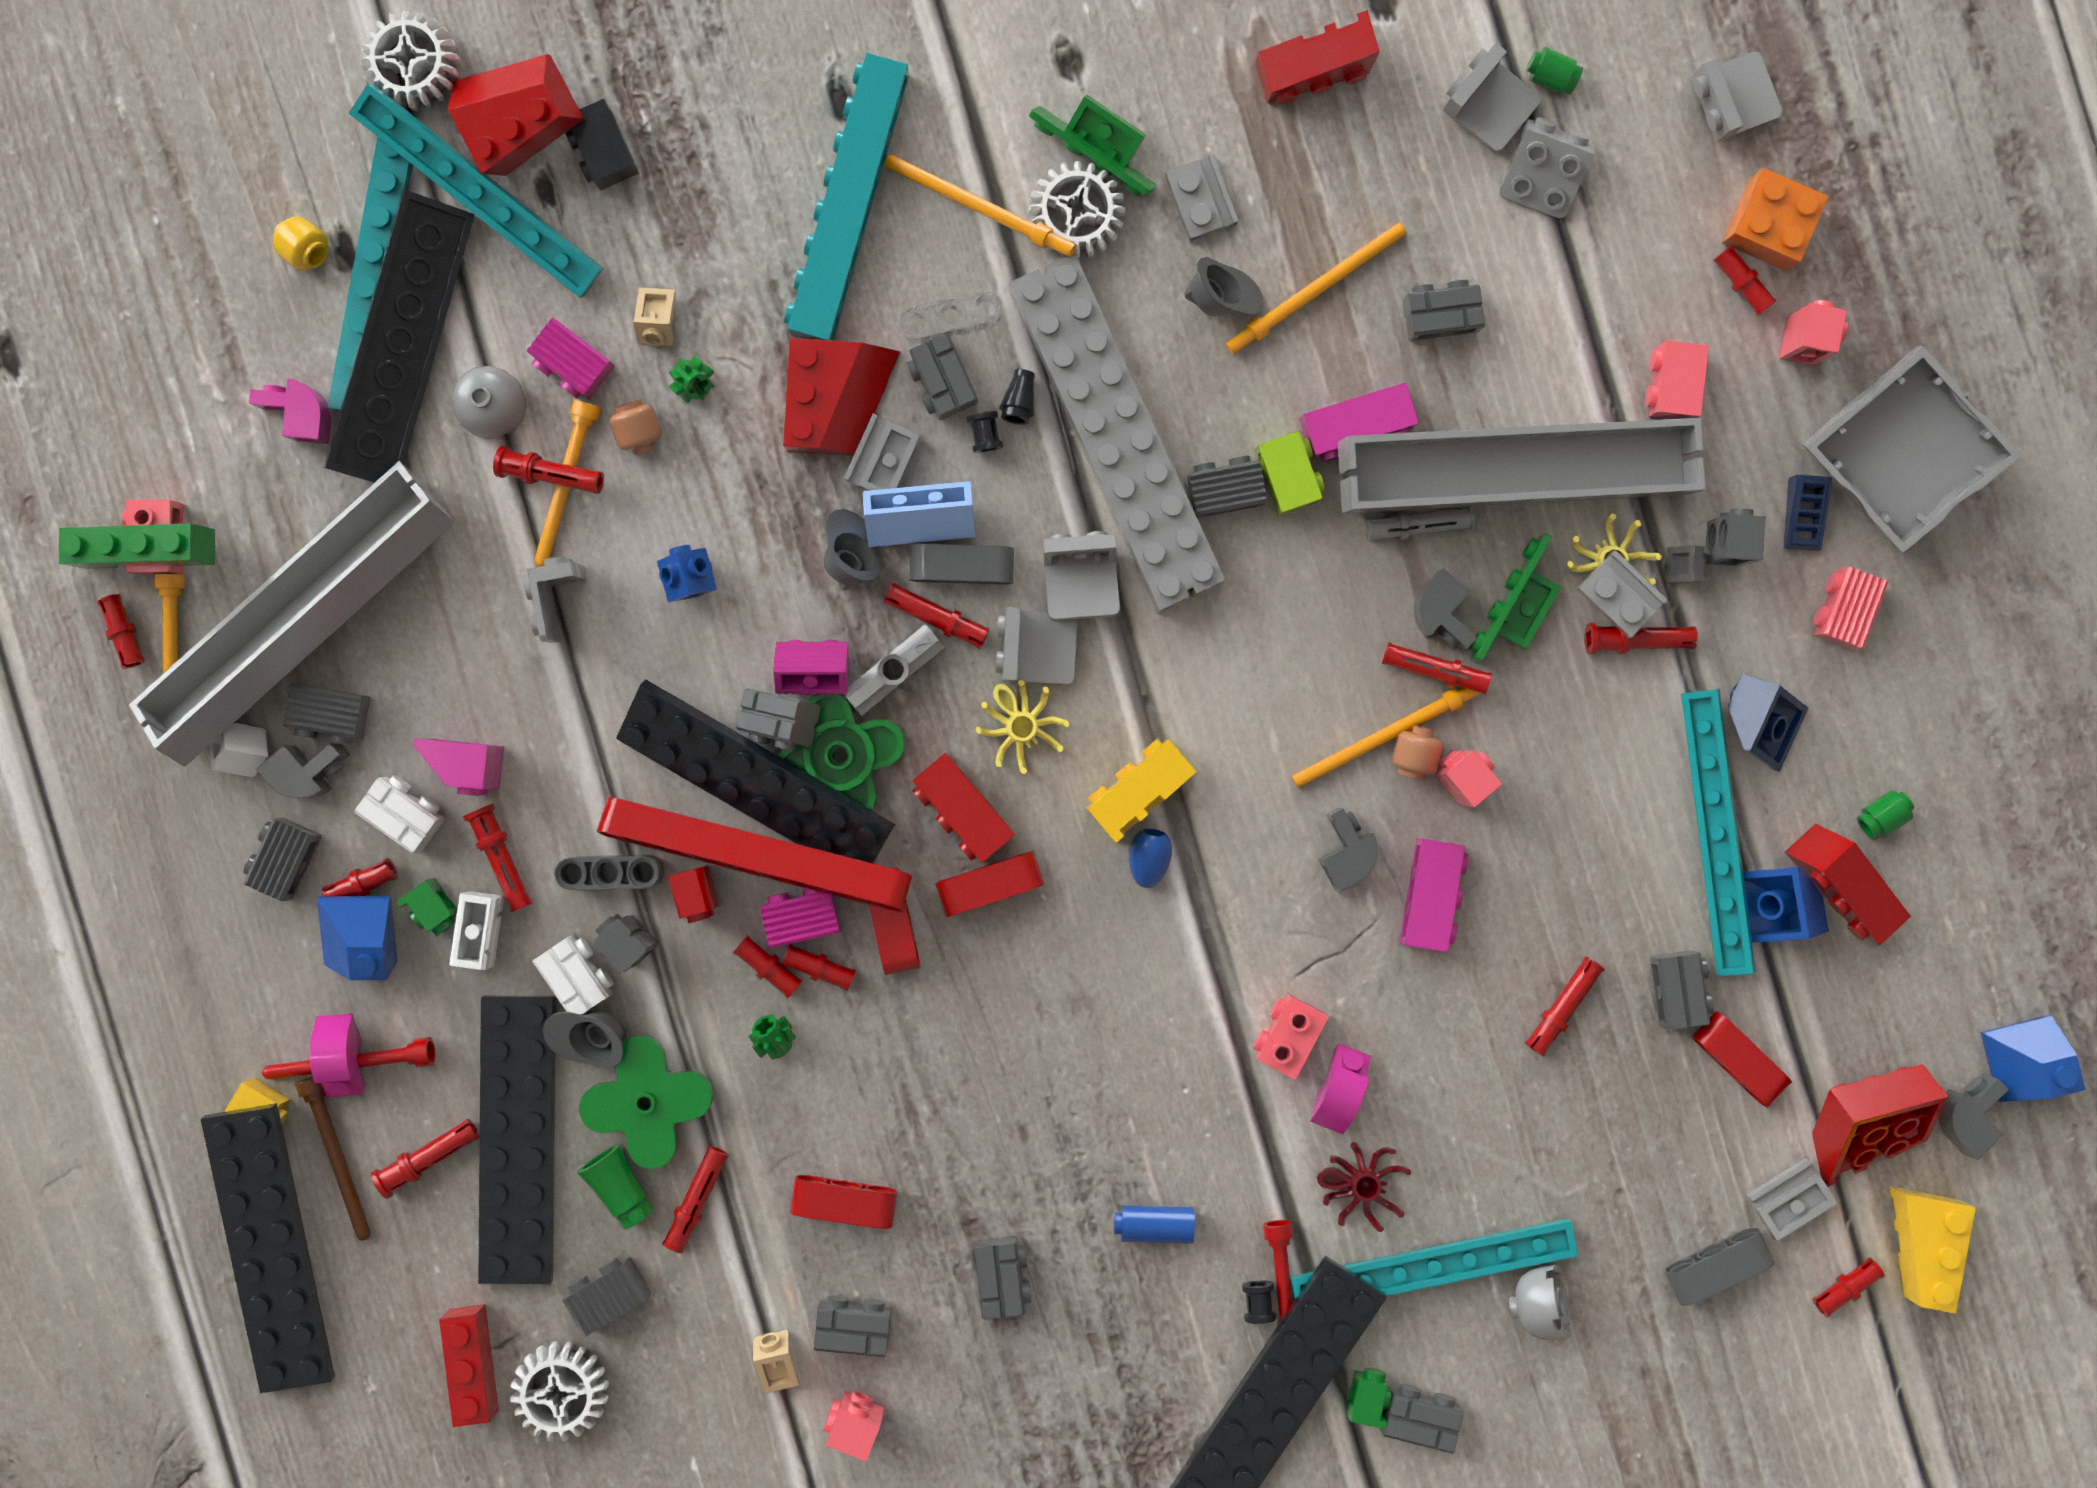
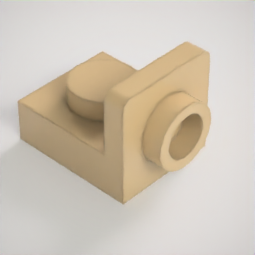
M639 287L633 321L639 344H647L654 347L673 345L672 324L677 299L675 290Z
M788 1331L770 1332L755 1337L753 1339V1362L764 1394L799 1386V1375L790 1350Z

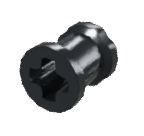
M997 411L981 412L966 417L967 423L971 424L975 443L972 447L974 453L988 452L1004 447L1003 442L999 440L995 420L998 418Z
M1260 1280L1243 1283L1242 1290L1246 1293L1248 1312L1244 1315L1245 1322L1265 1324L1277 1319L1276 1312L1272 1311L1271 1291L1274 1288L1273 1282Z

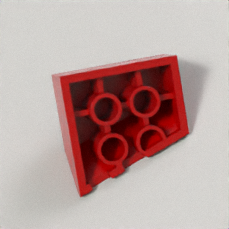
M548 54L452 81L453 87L451 88L448 111L481 174L507 176L584 119L554 60Z
M790 338L783 446L787 452L854 456L873 413L875 414L881 397L885 392L900 351L863 342Z
M1923 1064L1910 1068L1901 1067L1892 1073L1880 1076L1871 1075L1862 1081L1847 1085L1844 1083L1838 1084L1829 1090L1812 1132L1820 1175L1827 1187L1837 1183L1836 1176L1852 1169L1854 1174L1866 1170L1867 1164L1882 1154L1889 1159L1928 1141L1948 1096Z

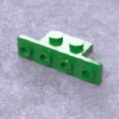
M1089 95L1084 96L1068 124L1041 106L1031 110L1029 117L1036 121L1034 126L1039 131L1049 136L1055 134L1065 141L1064 146L1070 152L1078 156L1084 154L1095 161V168L1100 172L1106 170L1108 176L1116 175L1124 181L1123 186L1137 196L1142 194L1148 196L1155 190L1157 185L1129 166L1146 134Z
M1544 533L1538 539L1532 537L1522 553V556L1526 558L1520 570L1515 568L1504 585L1505 588L1509 589L1502 601L1498 599L1495 601L1487 615L1491 622L1486 631H1479L1476 634L1477 639L1469 647L1470 650L1474 651L1470 657L1471 661L1478 663L1483 660L1496 635L1523 650L1527 649L1561 589V586L1533 571L1552 536Z

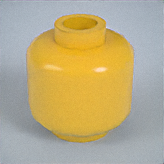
M300 216L290 217L279 223L275 228L272 241L273 250L295 269L304 271L317 268L326 260L328 256V238L321 229L309 220Z

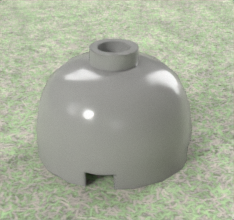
M492 366L475 367L464 373L456 382L451 396L453 412L460 424L475 436L486 439H495V437L508 435L515 431L524 419L527 403L519 381L507 371Z
M1557 1265L1543 1266L1528 1271L1521 1276L1516 1284V1296L1509 1298L1512 1317L1520 1318L1523 1328L1532 1336L1545 1340L1570 1337V1332L1564 1330L1563 1326L1571 1325L1570 1312L1564 1283L1559 1284L1557 1287L1554 1275L1561 1274Z

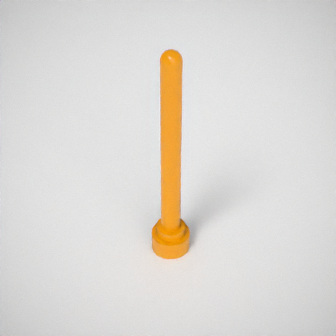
M573 400L570 414H573L571 421L574 422V426L562 464L577 467L588 427L592 428L594 421L598 422L601 407ZM556 484L534 558L536 567L545 566L544 560L549 559L571 487Z
M154 574V588L158 589V596H162L163 674L178 661V596H181V589H185V574Z

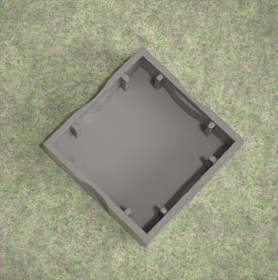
M1916 346L1802 443L1807 451L1902 553L1942 522L1960 501L1981 490L2022 456L1995 424L1971 405L1955 380L1922 346Z

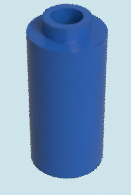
M1122 1205L1121 1213L1115 1212L1114 1234H1121V1242L1194 1243V1207Z

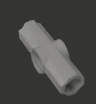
M924 624L848 687V692L845 694L846 698L862 716L865 715L897 687L906 683L914 673L944 650L945 647L928 626ZM891 660L900 661L904 667L903 675L897 680L888 679L884 673L885 665Z

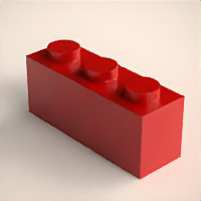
M947 753L940 756L912 780L917 786L912 790L925 807L931 803L940 813L935 817L948 834L954 830L963 841L958 846L971 861L978 858L983 863L1015 835Z
M486 1304L451 1308L439 1319L452 1425L453 1427L489 1423L499 1411Z

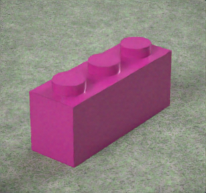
M1407 383L1304 413L1299 419L1304 437H1307L1312 448L1313 458L1311 460L1321 457L1322 462L1339 458L1338 441L1347 436L1411 433L1410 429L1419 424Z
M1423 838L1416 839L1400 943L1407 946L1448 952L1449 944L1454 945L1457 936V924L1453 923L1455 909H1460L1463 899V889L1459 888L1461 874H1466L1469 862V854L1464 853V845Z

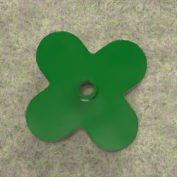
M818 693L813 695L808 702L818 704L821 709L817 724L814 725L816 730L812 745L809 747L797 745L796 751L783 749L778 756L872 810L877 799L872 772L888 767L900 759L905 748V739L902 731L896 724L884 719L857 724L850 703L841 694L836 695L832 693L829 695L825 693L821 695ZM842 748L847 752V759L844 762L836 761L834 754L837 749Z
M636 1035L623 1042L624 1054L622 1061L616 1065L617 1081L599 1083L587 1090L580 1100L579 1114L583 1123L592 1131L598 1133L623 1131L631 1159L643 1168L656 1169L667 1164L677 1150L676 1123L696 1120L703 1116L713 1102L714 1093L707 1077L697 1071L688 1070L672 1073L667 1068L666 1054L660 1042L648 1035ZM641 1097H648L651 1100V1107L649 1109L641 1105L639 1100Z

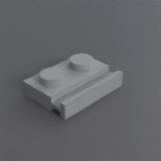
M1214 154L1203 160H1196L1165 172L1168 186L1189 242L1223 230L1225 227L1238 224V217Z
M873 413L844 480L867 491L897 488L918 443L920 434Z
M1616 550L1612 551L1576 588L1627 638H1632L1656 613L1658 608L1667 601Z
M1806 1157L1746 1194V1197L1751 1201L1771 1237L1776 1241L1781 1240L1838 1204L1820 1174L1814 1169L1811 1160Z

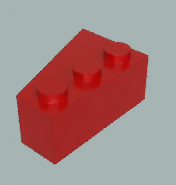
M1368 10L1357 14V22L1337 29L1336 24L1332 23L1324 26L1325 33L1306 39L1301 35L1259 51L1255 63L1267 103L1277 101L1278 104H1286L1296 100L1299 97L1298 94L1312 91V94H1320L1330 90L1333 87L1332 84L1346 81V84L1349 85L1366 79V74L1370 73L1380 53Z
M1815 823L1785 851L1798 867H1802L1818 890L1828 899L1830 906L1849 922L1847 925L1848 929L1858 939L1863 941L1867 938L1880 946L1911 917L1855 842Z

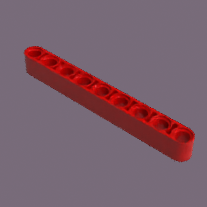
M607 797L597 828V833L616 840L897 912H902L912 879L910 874L896 869L614 797Z

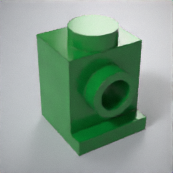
M435 878L423 881L396 901L400 907L409 906L411 909L409 916L420 929L425 928L427 932L432 931L436 937L454 925L451 919L457 915V908Z
M1365 1368L1364 1372L1354 1370L1346 1407V1414L1350 1422L1386 1429L1387 1421L1382 1410H1387L1389 1407L1391 1389L1387 1388L1388 1385L1385 1382L1386 1373L1375 1368Z

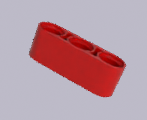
M1034 851L998 861L935 883L946 917L1045 885Z
M905 900L902 912L869 905L884 974L890 975L920 968L919 954L907 900Z
M1715 1011L1709 1017L1710 1024L1702 1025L1691 1036L1692 1039L1756 1101L1768 1108L1792 1083L1791 1079L1729 1019L1720 1012Z
M797 1175L794 1180L790 1213L804 1218L878 1229H890L893 1226L898 1191L884 1186L810 1175Z

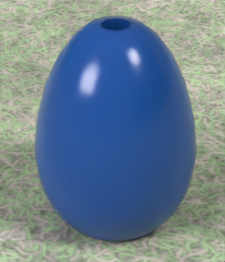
M1142 829L1134 836L1129 849L1130 870L1135 882L1141 887L1152 888L1156 886L1167 872L1172 857V845L1165 832L1157 829Z

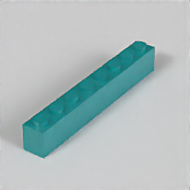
M866 52L864 62H858L853 75V84L857 85L853 98L847 97L844 106L843 118L847 119L844 132L838 131L833 146V152L837 153L834 166L828 165L825 172L823 186L828 188L824 201L819 199L816 204L813 220L818 223L814 235L808 234L804 255H807L808 258L805 268H799L797 271L794 289L798 290L795 303L789 302L784 317V323L788 324L787 329L792 336L802 339L834 341L909 79V68L906 63Z

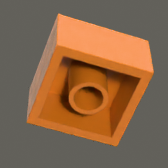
M1763 167L1749 178L1722 243L1727 246H1733L1736 250L1787 271L1801 262L1829 196Z

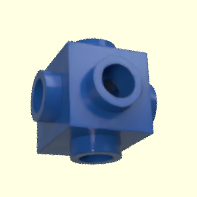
M690 545L669 549L670 556L657 561L660 580L663 583L668 603L697 598L717 590L706 548L691 550Z

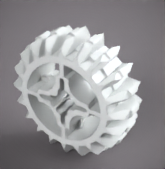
M403 10L401 20H398L394 14L389 13L390 23L388 25L377 21L376 25L380 31L377 34L367 32V37L372 41V44L361 45L362 51L368 55L360 59L361 65L368 69L363 73L364 79L378 87L401 107L405 108L408 103L412 111H418L420 101H422L426 108H431V98L434 96L439 101H444V96L440 91L443 88L451 90L453 85L448 79L459 77V72L456 68L452 67L460 63L459 56L453 53L457 49V44L454 40L449 39V31L445 27L439 28L440 24L435 18L431 17L427 21L426 16L420 12L412 18L408 11ZM415 37H423L432 41L436 52L419 49ZM399 41L397 47L390 51V49ZM385 70L401 73L406 86H399L389 82ZM432 71L430 75L422 81L423 76L427 72Z
M1075 161L1074 171H1069L1068 165L1062 163L1060 165L1061 175H1058L1053 169L1048 170V178L1051 183L1045 179L1038 180L1037 186L1042 192L1033 191L1031 194V199L1038 204L1029 206V214L1038 217L1032 219L1031 222L1036 225L1040 222L1051 227L1054 234L1077 244L1074 253L1078 259L1082 249H1085L1088 258H1092L1094 256V245L1098 250L1104 252L1107 248L1104 239L1110 242L1116 241L1117 235L1112 229L1121 230L1123 227V222L1116 217L1125 215V207L1116 204L1122 202L1124 196L1123 193H1112L1118 185L1116 180L1104 183L1108 175L1106 170H1102L1098 176L1094 175L1095 164L1090 163L1086 172L1081 171L1080 161ZM1079 185L1073 195L1063 196L1059 194L1058 197L1054 196L1064 187ZM1090 188L1097 192L1104 201L1107 214L1098 212L1099 208L1089 202ZM1082 197V212L1084 215L1080 212V217H1075L1074 223L1071 225L1072 209L1070 206L1074 209V205L1079 204ZM1048 207L1056 209V214L1063 216L1066 220L1064 233L1060 232L1052 224L1047 212ZM1083 225H1101L1095 232L1089 235L1074 237L1077 230ZM1048 246L1046 247L1047 250H1049V251H1052V250H1053L1052 248H1050V247H1048ZM1059 252L1060 257L1064 258L1066 256Z
M557 1341L551 1343L549 1351L544 1346H539L536 1349V1356L529 1353L524 1358L525 1365H519L515 1370L519 1378L511 1382V1388L517 1392L512 1394L510 1402L521 1404L514 1411V1416L525 1414L527 1418L522 1423V1426L527 1428L531 1423L535 1425L534 1437L539 1436L543 1430L547 1431L548 1441H553L557 1432L563 1442L569 1439L571 1432L576 1437H580L584 1432V1427L592 1429L596 1423L594 1417L600 1418L604 1413L601 1405L606 1404L609 1396L602 1391L607 1389L609 1381L598 1379L604 1374L605 1367L594 1369L593 1364L597 1357L592 1355L588 1360L584 1358L585 1346H581L576 1353L572 1352L573 1345L571 1342H567L562 1351ZM550 1366L551 1373L548 1375V1383L533 1389L536 1373ZM566 1367L576 1372L581 1379L571 1377ZM555 1386H558L561 1392L566 1391L564 1397H561L560 1391L553 1390ZM587 1394L585 1408L579 1413L569 1416L568 1410L571 1407V1400L578 1399L580 1395ZM539 1404L549 1406L553 1415L545 1411Z

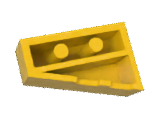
M1157 738L1142 751L1145 756L1142 761L1136 766L1130 761L1114 775L1118 779L1115 784L1109 789L1102 785L1087 798L1091 804L1086 809L1115 843L1124 837L1123 834L1137 822H1141L1152 809L1167 799L1197 772L1169 739L1161 743Z
M1889 1186L1890 1197L1893 1198L1896 1215L1894 1227L1899 1237L1900 1252H1898L1904 1297L1923 1308L1956 1314L1976 1207L1956 1198Z

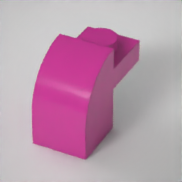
M289 378L287 379V389L277 385H263V390L250 389L249 404L260 409L284 411L282 436L293 441L329 444L331 412L327 408L328 404L324 397L315 389Z
M353 1014L316 1016L310 1041V1065L314 1083L322 1084L327 1098L363 1094L365 1083L356 1061L361 1037Z
M1339 1043L1333 1050L1327 1078L1317 1091L1310 1122L1340 1134L1345 1133L1360 1108L1368 1086L1369 1078L1367 1077V1072L1371 1059L1370 1055Z

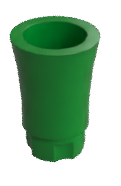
M615 1144L596 1155L577 1171V1174L604 1203L612 1217L617 1218L624 1230L637 1225L653 1212L652 1205L646 1199L647 1194L632 1172L620 1144Z

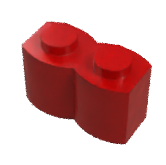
M708 865L667 876L679 919L686 917L689 924L714 915L713 909L719 907Z

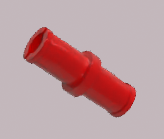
M1730 246L1713 260L1734 284L1732 289L1735 292L1740 291L1757 315H1760L1777 301L1756 277L1759 273L1747 266L1733 246Z
M112 594L100 598L101 600H98L97 604L101 609L108 628L105 634L107 639L112 640L121 668L129 669L141 665L145 660L142 657L134 635L137 630L135 624L129 622L121 595Z
M386 858L366 869L352 870L348 877L328 886H323L321 889L323 891L322 896H367L370 894L371 889L396 880L398 878L396 867L389 858Z
M748 935L733 951L734 955H737L757 972L755 976L760 980L765 978L782 992L787 999L802 982L800 978H797L778 962L779 957L773 954L771 956Z
M789 944L781 963L783 966L786 965L811 975L810 979L817 982L820 979L843 988L845 991H848L856 972L855 969H850L826 959L827 955L820 953L818 956L793 946V944Z
M1869 1257L1847 1275H1839L1836 1278L1837 1282L1812 1299L1813 1303L1826 1318H1829L1831 1314L1850 1300L1855 1302L1860 1299V1293L1880 1278L1885 1277V1274L1877 1262Z

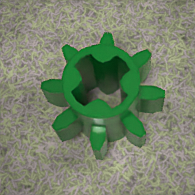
M694 356L691 361L678 359L679 362L674 366L673 370L668 372L675 381L671 383L669 388L676 396L680 395L686 403H690L692 399H701L703 401L710 389L714 388V385L708 378L714 374V371L707 364H703L697 356Z
M773 1014L758 1019L752 1027V1034L748 1036L753 1043L752 1048L757 1055L762 1058L768 1054L772 1060L785 1056L792 1047V1040L796 1039L795 1034L791 1030L792 1025L787 1018L783 1016L777 1021Z

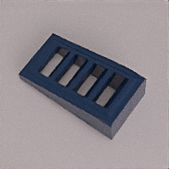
M1812 475L1789 477L1784 548L1821 550L1831 494L1832 477ZM1803 487L1816 488L1815 494H1803ZM1801 502L1814 503V509L1800 508ZM1798 517L1813 518V524L1798 523ZM1796 531L1812 532V539L1795 537Z

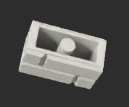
M395 775L391 778L379 777L368 790L367 795L358 804L354 813L412 854L421 853L445 820V817L438 813L440 806L425 796H422L419 800L408 792L411 786Z
M474 891L460 893L449 965L477 970H488L494 967L502 918L499 912L503 911L505 896Z
M575 935L565 938L532 962L566 1012L583 1015L614 994L610 988L613 985V981L604 968L597 969L590 959L593 956V952L588 943L583 938L577 940Z

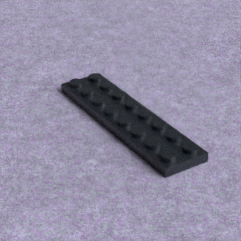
M405 189L402 190L323 468L375 483L398 461L404 465L475 214Z
M646 679L640 684L616 737L617 740L798 845L874 864L895 826L894 823Z
M484 995L481 997L478 1284H551L553 1281L555 1052L545 1042L542 1030L545 1021L555 1014L556 996Z
M275 1103L205 1115L200 1120L260 1394L331 1382L335 1377L278 1105Z
M1325 1255L1170 1488H1259L1386 1300V1294Z

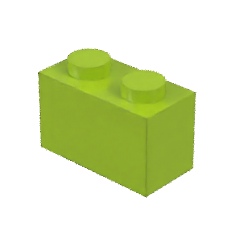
M1296 431L1259 444L1256 447L1255 452L1258 460H1260L1261 469L1278 516L1318 503L1323 499L1321 492L1325 491L1324 482L1319 471L1313 472L1309 460L1313 458V452L1307 437L1302 439L1300 432Z

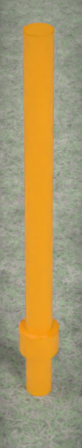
M892 154L885 161L886 168L1029 237L1031 243L1043 249L1048 246L1068 257H1072L1076 250L1077 244L1054 234L1051 227L1040 222L1036 225Z
M1397 223L1262 318L1257 316L1248 322L1245 330L1225 343L1229 353L1234 355L1252 341L1259 342L1269 335V330L1405 236L1407 232L1401 223Z
M1463 687L1458 690L1452 688L1442 693L1439 700L1292 775L1291 778L1298 789L1398 737L1399 733L1412 730L1414 725L1419 726L1446 711L1452 713L1464 707V702L1481 693Z

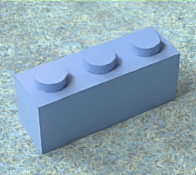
M970 481L863 491L864 519L869 547L976 537Z

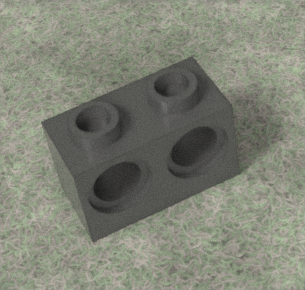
M1731 509V512L1720 513L1719 518L1708 521L1705 553L1709 555V558L1705 559V564L1743 566L1763 560L1766 516H1753L1754 510Z

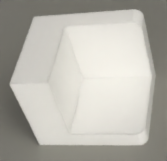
M233 723L210 744L211 770L254 777L258 773L256 769L268 758L266 730L264 728Z

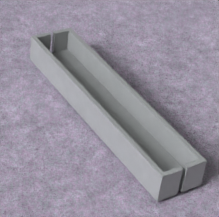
M1074 253L1072 257L1066 256L1046 265L1044 275H1041L1039 269L1009 282L1010 294L1157 613L1187 600L1190 597L1187 592L1189 589H1191L1190 591L1194 597L1222 584L1225 581V577L1076 254Z
M1686 418L1347 436L1338 441L1340 474H1347V478L1340 481L1342 514L1693 494L1706 490L1704 457L1683 462V456L1703 450L1702 419Z
M398 461L131 702L129 706L140 725L145 727L143 730L154 748L186 767L455 523L428 487Z

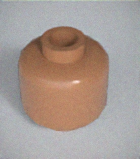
M641 399L615 407V414L610 417L609 423L618 447L622 450L632 449L634 455L655 449L653 442L661 437L662 430L654 408L649 404H642Z
M1414 725L1412 731L1399 733L1392 756L1393 764L1399 768L1398 774L1414 779L1426 780L1427 775H1433L1437 772L1443 751V743L1438 738L1433 737L1435 730Z

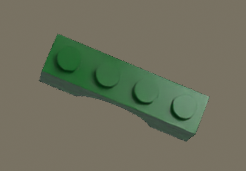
M191 523L59 528V564L83 569L118 568V565L121 564L215 565V529Z

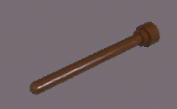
M313 1077L306 1078L294 1084L299 1098L303 1097L305 1103L309 1102L356 1237L361 1241L367 1240L371 1232L323 1098L326 1096L321 1083H314Z

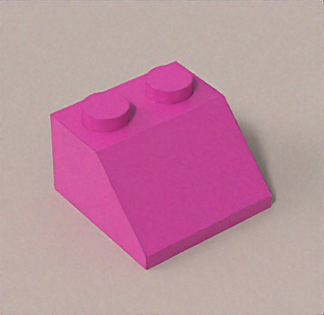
M414 738L413 746L446 786L457 787V794L472 796L488 795V789H500L504 746Z

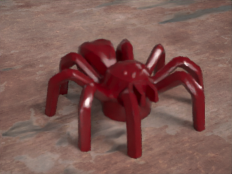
M1352 1142L1350 1147L1356 1155L1359 1170L1341 1157L1330 1155V1163L1339 1164L1352 1176L1349 1177L1336 1167H1327L1319 1172L1316 1178L1322 1188L1332 1190L1349 1188V1190L1326 1194L1323 1197V1204L1328 1206L1330 1200L1354 1196L1351 1203L1339 1214V1226H1345L1346 1217L1360 1201H1363L1364 1215L1376 1231L1382 1232L1384 1228L1372 1214L1370 1201H1376L1399 1218L1404 1217L1405 1213L1393 1203L1379 1196L1380 1193H1386L1385 1190L1381 1189V1186L1387 1185V1182L1380 1181V1179L1394 1172L1411 1175V1170L1404 1166L1396 1165L1388 1166L1375 1173L1379 1157L1386 1153L1396 1154V1150L1390 1147H1383L1373 1153L1369 1168L1367 1169L1361 1149L1357 1143Z

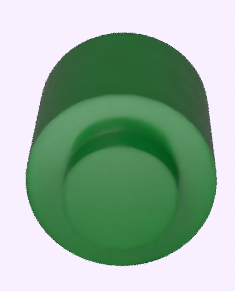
M1544 47L1541 52L1535 51L1526 71L1530 73L1529 81L1558 94L1565 92L1570 95L1580 80L1583 67L1576 65V60L1548 47Z
M1890 790L1863 808L1862 814L1857 817V822L1870 839L1886 838L1913 819L1912 810H1914V804L1905 793H1897L1894 790Z

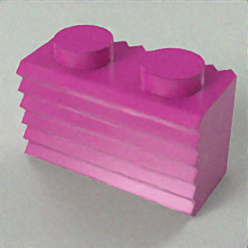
M553 317L527 349V352L535 358L531 364L547 377L554 372L562 378L563 381L559 386L576 399L580 394L590 399L615 367L610 360Z
M800 640L776 642L773 667L775 693L778 695L782 693L785 695L789 693L793 695L796 693L800 695L803 693L807 695L810 693L814 695L818 693L821 695L825 693L829 695L832 693L845 695L848 692L850 666L848 642H838L836 640H826L824 642H802Z
M806 888L802 889L803 896L790 899L788 892L768 896V903L761 905L760 911L769 949L840 933L842 928L835 897Z

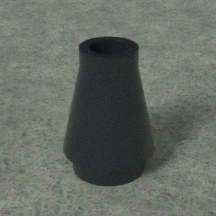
M1026 369L1014 370L1013 378L999 407L1002 411L1001 418L1004 421L1017 425H1026L1029 423L1030 417L1034 416L1035 373Z

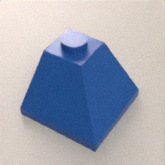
M1801 866L1743 872L1752 943L1811 939L1829 932L1823 895Z
M319 896L317 898L324 965L349 980H387L398 962L391 896Z
M2047 1015L1980 1032L1991 1076L1999 1079L2009 1089L1998 1100L1999 1102L2052 1099L2086 1090L2077 1054L2052 1016Z

